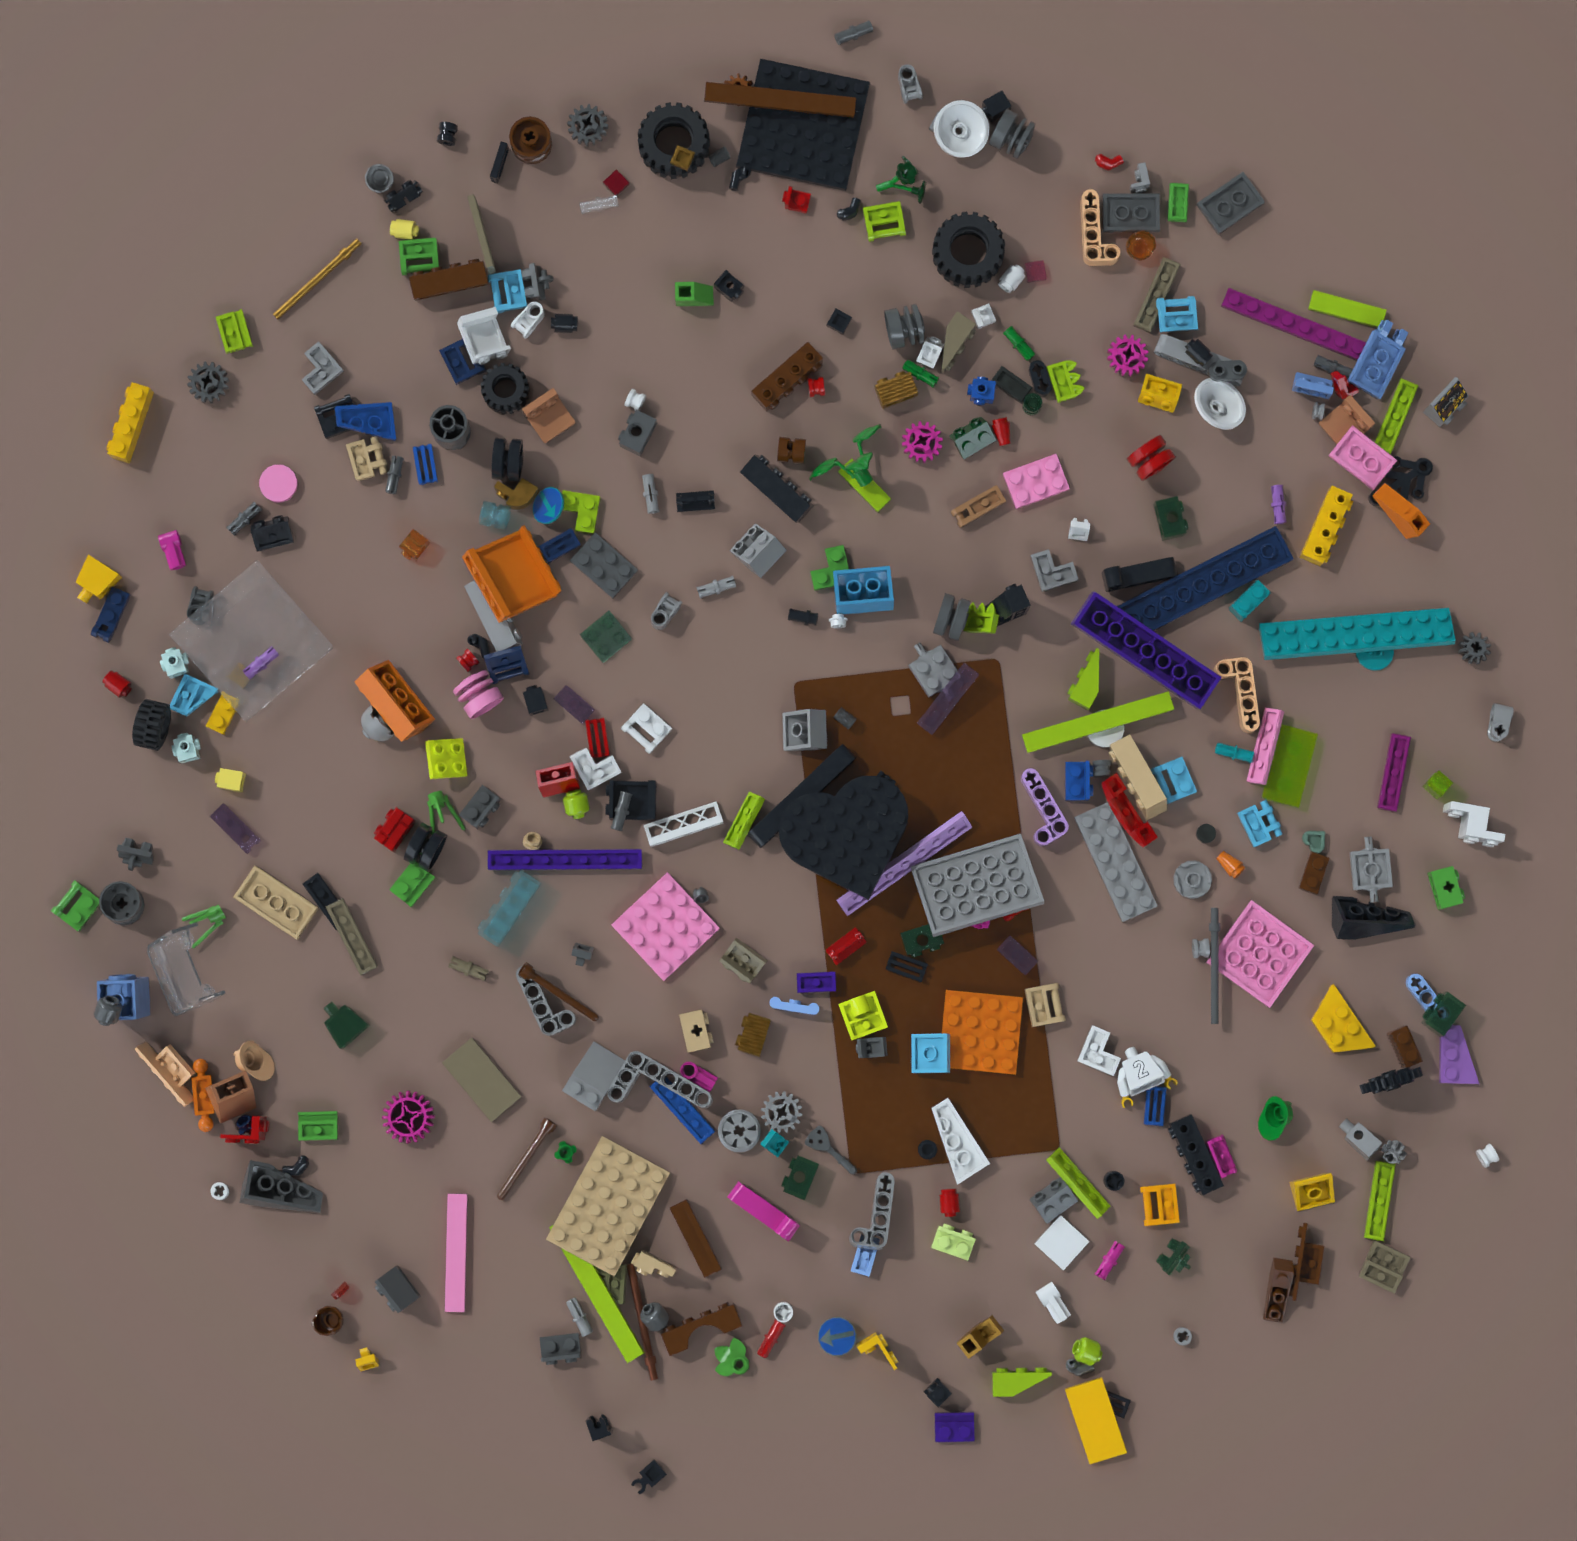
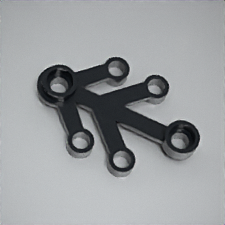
M1395 456L1394 458L1399 461V465H1393L1392 468L1397 469L1401 466L1413 470L1408 473L1390 470L1385 477L1396 479V481L1389 486L1394 490L1402 486L1400 495L1407 500L1411 480L1417 476L1416 488L1412 491V497L1415 500L1421 499L1424 496L1425 477L1433 469L1431 461L1427 458H1419L1414 462ZM1420 465H1424L1426 470H1420ZM1377 490L1372 491L1368 497L1369 503L1373 506H1379L1372 496ZM1415 491H1420L1421 496L1417 497Z

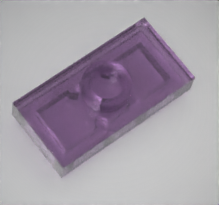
M567 685L554 698L560 706L582 725L595 711Z
M1010 935L997 949L1025 976L1038 962Z

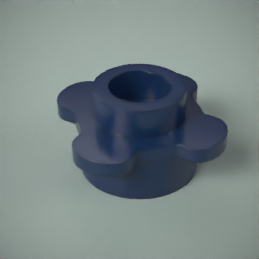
M241 1116L236 1122V1126L239 1128L238 1133L243 1135L251 1131L252 1116Z

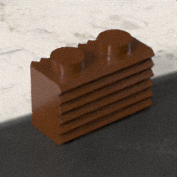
M1407 1025L1387 1033L1388 1039L1392 1043L1391 1046L1394 1047L1393 1050L1397 1054L1396 1057L1400 1061L1401 1068L1411 1067L1423 1062Z

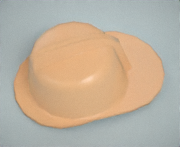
M254 1041L244 1042L240 1049L233 1053L236 1066L241 1071L246 1070V1072L259 1081H266L273 1076L275 1067L272 1057Z

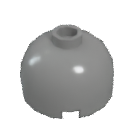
M369 706L361 717L363 734L368 739L375 741H387L392 738L394 732L383 721L377 710Z

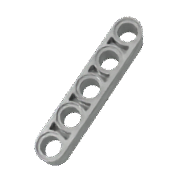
M1165 334L1160 335L1154 350L1157 356L1208 375V370L1212 363L1231 360L1210 352L1213 356L1202 367L1200 364L1197 365L1185 353L1187 342ZM1234 367L1236 372L1241 371L1240 367ZM1220 368L1215 369L1217 373H1222ZM1243 378L1228 382L1232 385L1240 386Z

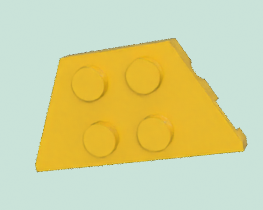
M1334 984L1330 985L1311 1022L1332 1053L1374 1048L1375 1044Z

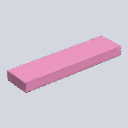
M1271 708L1264 709L1247 782L1261 785L1267 784L1284 711Z

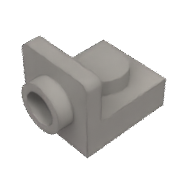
M1144 162L1139 163L1137 170L1134 171L1136 182L1139 181V183L1131 184L1130 193L1141 194L1146 192V189H1149L1150 180L1146 163Z

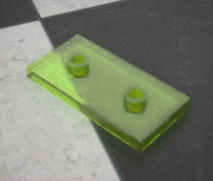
M1281 724L1267 784L1263 788L1262 799L1299 808L1318 736L1317 733Z

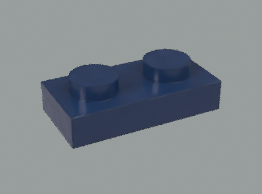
M572 528L538 547L549 564L578 548L581 544Z

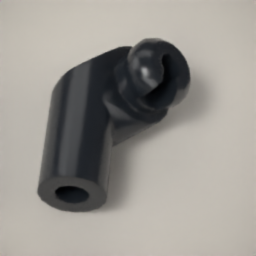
M742 166L733 171L729 189L738 191L740 181L751 175V169L747 166Z
M304 1155L299 1156L298 1161L293 1166H283L282 1173L301 1175L309 1166L308 1157Z

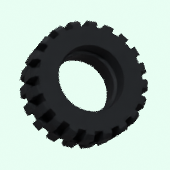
M671 102L665 103L666 107L661 108V105L655 107L654 112L649 111L646 114L647 118L641 121V128L638 129V146L641 158H643L644 164L650 167L653 173H660V177L666 178L667 175L671 176V179H677L679 175H682V178L688 177L687 173L691 172L694 174L697 171V167H702L705 163L704 159L708 157L710 137L705 119L701 118V114L698 111L694 112L693 108L689 105L686 108L682 107V103L676 102V106H671ZM677 126L684 128L690 133L692 142L688 150L695 152V156L688 171L671 165L670 161L673 155H667L658 149L656 138L665 128Z
M962 212L960 216L957 214L952 215L950 220L946 219L942 226L938 228L932 248L933 262L937 266L938 273L940 275L943 274L947 282L951 280L955 286L959 287V284H962L964 288H970V285L978 287L983 282H989L991 277H995L998 273L1005 254V239L1002 238L1003 233L1001 229H997V224L994 221L990 222L988 216L983 215V217H980L978 212H973L972 215H968V212ZM962 235L976 236L985 244L986 256L978 264H962L951 254L952 242Z

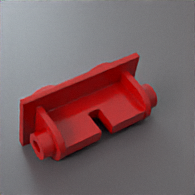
M855 927L825 951L837 966L867 942Z

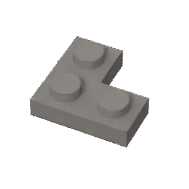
M319 341L304 353L316 367L302 379L314 395L344 372Z
M1049 549L1030 555L1042 592L1079 580L1073 562L1054 567Z

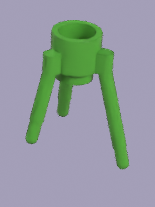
M436 791L428 795L429 801L427 804L432 835L435 832L433 808L437 810L441 823H444L441 808L445 807V804L461 829L465 830L447 795L444 796L442 791Z
M219 904L182 918V921L195 918L189 922L191 925L206 918L211 923L215 922L192 945V948L197 947L218 926L224 924L222 919L226 917Z

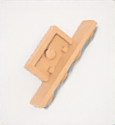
M144 1042L135 1048L139 1057L147 1063L152 1072L160 1078L164 1086L172 1092L179 1103L186 1107L194 1102L192 1093L184 1084L195 1072L171 1044L166 1046L159 1054L154 1051L148 1042Z

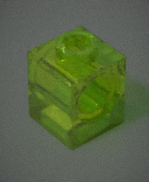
M1438 770L1422 787L1435 799H1438L1450 788L1453 782Z

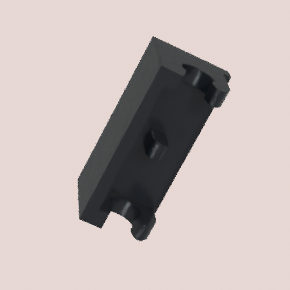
M604 1414L601 1415L597 1423L593 1415L586 1419L592 1441L610 1436L613 1433V1429L610 1428Z

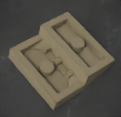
M1374 1240L1363 1263L1359 1277L1395 1294L1403 1278L1402 1274L1411 1257Z

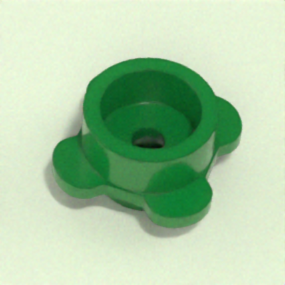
M561 1141L558 1151L555 1152L554 1156L556 1159L564 1160L567 1164L571 1163L573 1160L572 1156L576 1153L577 1148L574 1145H568L565 1141Z

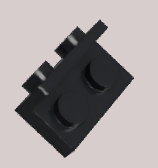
M283 515L273 517L270 521L259 520L254 522V525H251L250 531L257 552L294 543L288 516L283 517Z

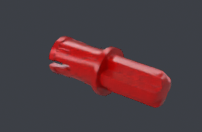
M776 1319L774 1320L768 1334L764 1335L765 1339L757 1351L758 1355L763 1358L768 1357L775 1343H778L777 1339L786 1325Z

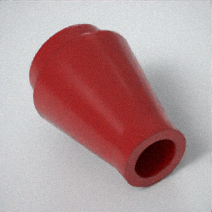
M1007 417L992 420L993 425L991 426L999 446L1011 444L1010 421L1008 422Z

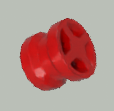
M819 377L817 380L809 378L810 397L818 394L825 396L823 377Z
M468 648L462 656L456 657L467 672L471 671L472 666L480 663Z

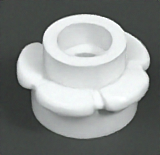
M834 614L829 619L831 628L846 627V621H848L843 614Z

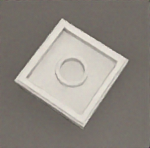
M1059 1215L1034 1244L1064 1270L1090 1241L1065 1218Z

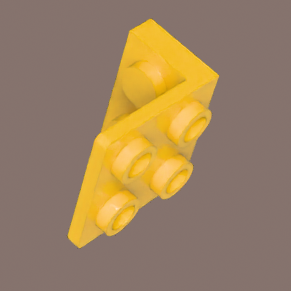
M875 1332L856 1344L861 1354L863 1352L869 1354L876 1349L875 1345L878 1344L894 1370L898 1369L896 1366L898 1360L892 1351L888 1353L885 1348L888 1344L882 1334L878 1336Z

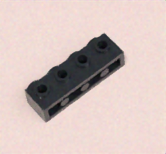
M754 455L740 473L795 523H799L814 506L811 503L812 499L807 494H801L796 490L798 486L791 480L786 481L783 478L784 474L776 467L773 469L769 465L770 461L765 456Z
M1192 1114L1169 1123L1168 1133L1171 1139H1175L1178 1144L1175 1148L1180 1157L1183 1156L1186 1162L1184 1164L1186 1173L1192 1175L1194 1180L1192 1186L1195 1192L1205 1195L1223 1187L1222 1180Z

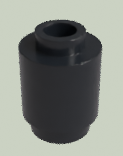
M555 314V317H551V329H555L554 333H573V331H577L578 316H573V314Z
M1192 339L1185 346L1187 349L1185 353L1197 365L1200 364L1202 367L1213 356L1210 353L1211 350L1199 339L1196 341Z

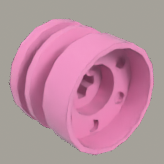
M486 670L467 677L453 690L455 696L461 695L458 698L460 703L469 700L464 710L470 719L483 715L504 699L497 687L488 689L493 680L491 678L486 679L489 676Z

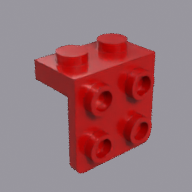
M252 1116L251 1135L220 1134V1138H225V1142L240 1143V1139H245L244 1143H260V1140H265L266 1132L269 1131V1120H266L267 1116Z

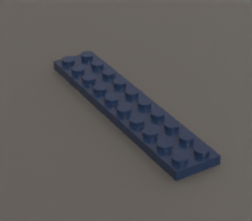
M1274 526L1117 607L1154 631L1291 562L1294 558L1277 526Z

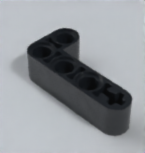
M1174 557L1121 568L1120 566H1113L1102 571L1106 592L1167 580L1178 576Z

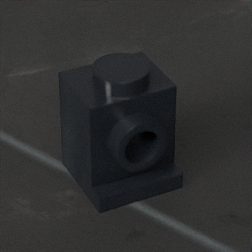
M727 270L714 283V288L730 302L734 299L738 300L744 292L743 284ZM732 283L734 286L733 288H728L727 284Z
M938 1378L923 1391L937 1407L952 1394Z

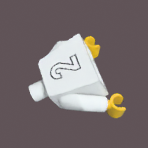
M1135 1047L1128 1048L1125 1051L1128 1059L1122 1062L1123 1067L1119 1070L1117 1081L1120 1096L1123 1097L1121 1104L1124 1108L1125 1100H1130L1131 1106H1133V1101L1128 1096L1129 1094L1132 1097L1164 1083L1165 1087L1171 1089L1169 1086V1081L1171 1080L1177 1086V1080L1171 1078V1072L1163 1060L1154 1055H1149L1148 1052L1138 1054Z

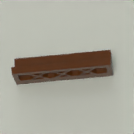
M686 1199L670 1207L704 1278L722 1270L688 1200Z

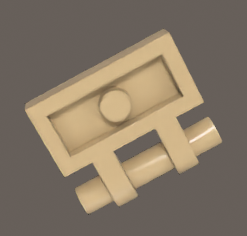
M377 436L370 438L372 445L366 446L364 439L346 444L357 482L375 477L373 469L379 468L380 475L387 474L388 472L386 468L387 461L384 459L381 451L383 447L379 443ZM371 452H374L376 457L374 462H371L369 457Z

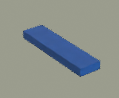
M666 1077V1084L672 1085L673 1083ZM656 1081L649 1086L700 1144L715 1132L687 1099Z

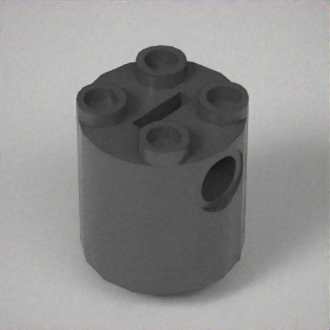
M453 405L441 406L430 417L429 426L431 433L441 447L447 450L462 449L467 444L471 435V428L466 415L460 408Z

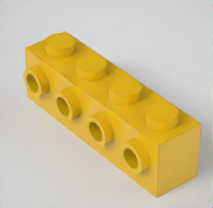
M131 382L130 387H127L125 403L119 409V420L113 426V438L108 441L106 448L107 454L111 458L130 464L154 394L149 387Z
M1331 486L1328 489L1299 558L1318 566L1328 562L1331 555L1329 549L1331 545H1335L1339 537L1336 534L1338 528L1342 529L1346 518L1343 516L1346 511H1350L1354 502L1351 500L1353 494L1335 486Z

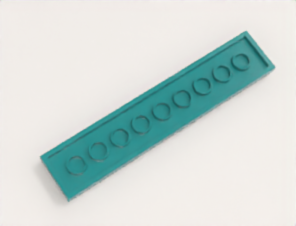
M1449 608L1259 623L1264 660L1454 645L1456 641Z

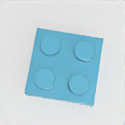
M911 1034L912 1073H950V1034Z

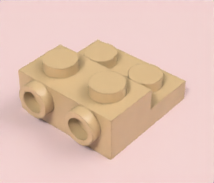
M644 1250L641 1253L637 1252L631 1264L637 1267L636 1271L645 1276L648 1273L652 1274L656 1268L658 1269V1274L666 1278L669 1275L673 1277L677 1269Z

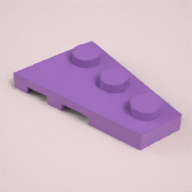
M1440 1025L1439 1083L1479 1084L1461 1025Z

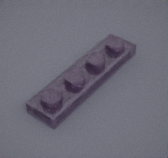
M963 663L917 724L933 735L980 674L966 663Z

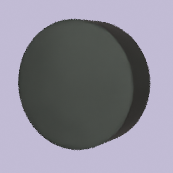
M1202 824L1196 831V837L1202 843H1210L1216 837V830L1210 824Z

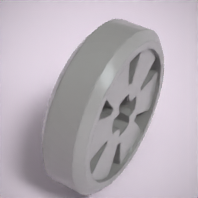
M746 1110L728 1112L721 1119L718 1126V1136L721 1143L733 1152H745L752 1149L760 1138L761 1128L759 1121L752 1113ZM737 1125L740 1128H745L744 1135L741 1137L739 1134H734Z

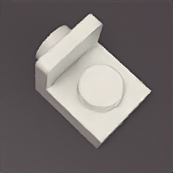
M927 337L916 361L934 369L944 344L936 337Z

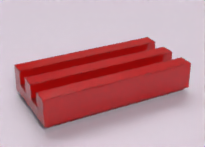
M605 719L585 720L589 751L592 759L610 756ZM597 723H601L605 753L601 752ZM590 724L594 725L598 754H594Z

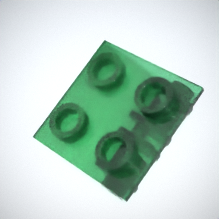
M609 610L580 634L581 638L588 644L602 663L632 640Z

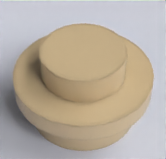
M529 832L523 838V845L529 850H537L542 845V839L538 833Z

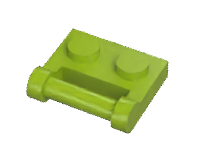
M900 201L863 207L869 242L877 238L906 235ZM898 222V227L879 231H873L872 228L873 226Z

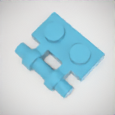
M1267 799L1260 802L1263 809L1261 811H1258L1256 805H1253L1237 813L1253 848L1272 840L1269 834L1271 831L1274 832L1276 837L1283 834L1280 829L1281 824L1279 821L1277 822L1273 814V807L1269 806ZM1266 815L1270 826H1265L1261 818L1262 816Z

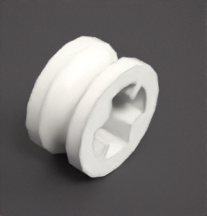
M217 1182L211 1187V1195L217 1200L226 1199L229 1195V1188L226 1184ZM218 1186L220 1188L223 1186L225 1189L223 1190L224 1195L221 1197L219 1194L218 1196L215 1194L217 1192L216 1187Z

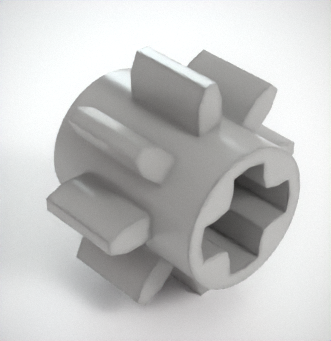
M1388 1140L1387 1144H1384L1381 1149L1384 1152L1383 1158L1391 1164H1399L1407 1155L1403 1151L1405 1146L1398 1140Z

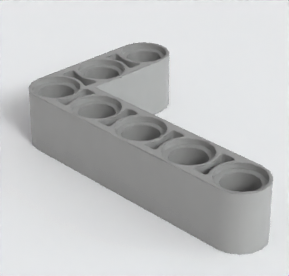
M633 1051L628 1055L608 1089L609 1099L615 1103H621L627 1098L639 1075L642 1073L701 1108H708L713 1102V1097L708 1091L639 1051ZM640 1055L642 1058L641 1063L636 1066L633 1065V1057ZM652 1065L658 1066V1073L655 1075L649 1074V1067ZM625 1072L632 1074V1079L629 1082H624L622 1079ZM670 1074L674 1075L675 1082L672 1085H667L665 1082L666 1077ZM686 1084H690L692 1087V1091L688 1095H684L682 1092V1087ZM615 1089L622 1091V1096L619 1099L613 1098L612 1094ZM707 1094L708 1102L703 1105L700 1104L699 1096Z

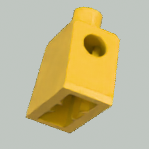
M88 554L76 580V583L83 588L77 598L86 604L92 595L102 599L121 580L122 576Z

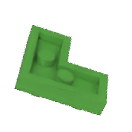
M844 545L826 548L828 568L810 571L814 591L834 587L833 571L849 569Z

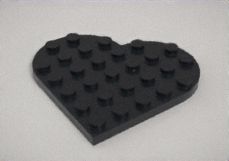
M878 776L858 777L846 783L836 796L827 793H809L794 800L781 817L779 824L780 842L785 853L796 864L869 900L907 827V803L899 788L889 780Z

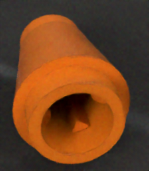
M1225 851L1216 858L1230 877L1237 878L1245 869L1242 865L1243 862Z

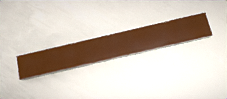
M706 82L704 102L854 118L856 98Z

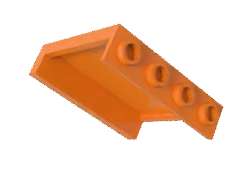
M525 525L518 531L478 549L471 548L462 556L499 623L555 598L562 591L558 580L552 575L549 564L543 559L540 548L535 545L532 534L526 529Z

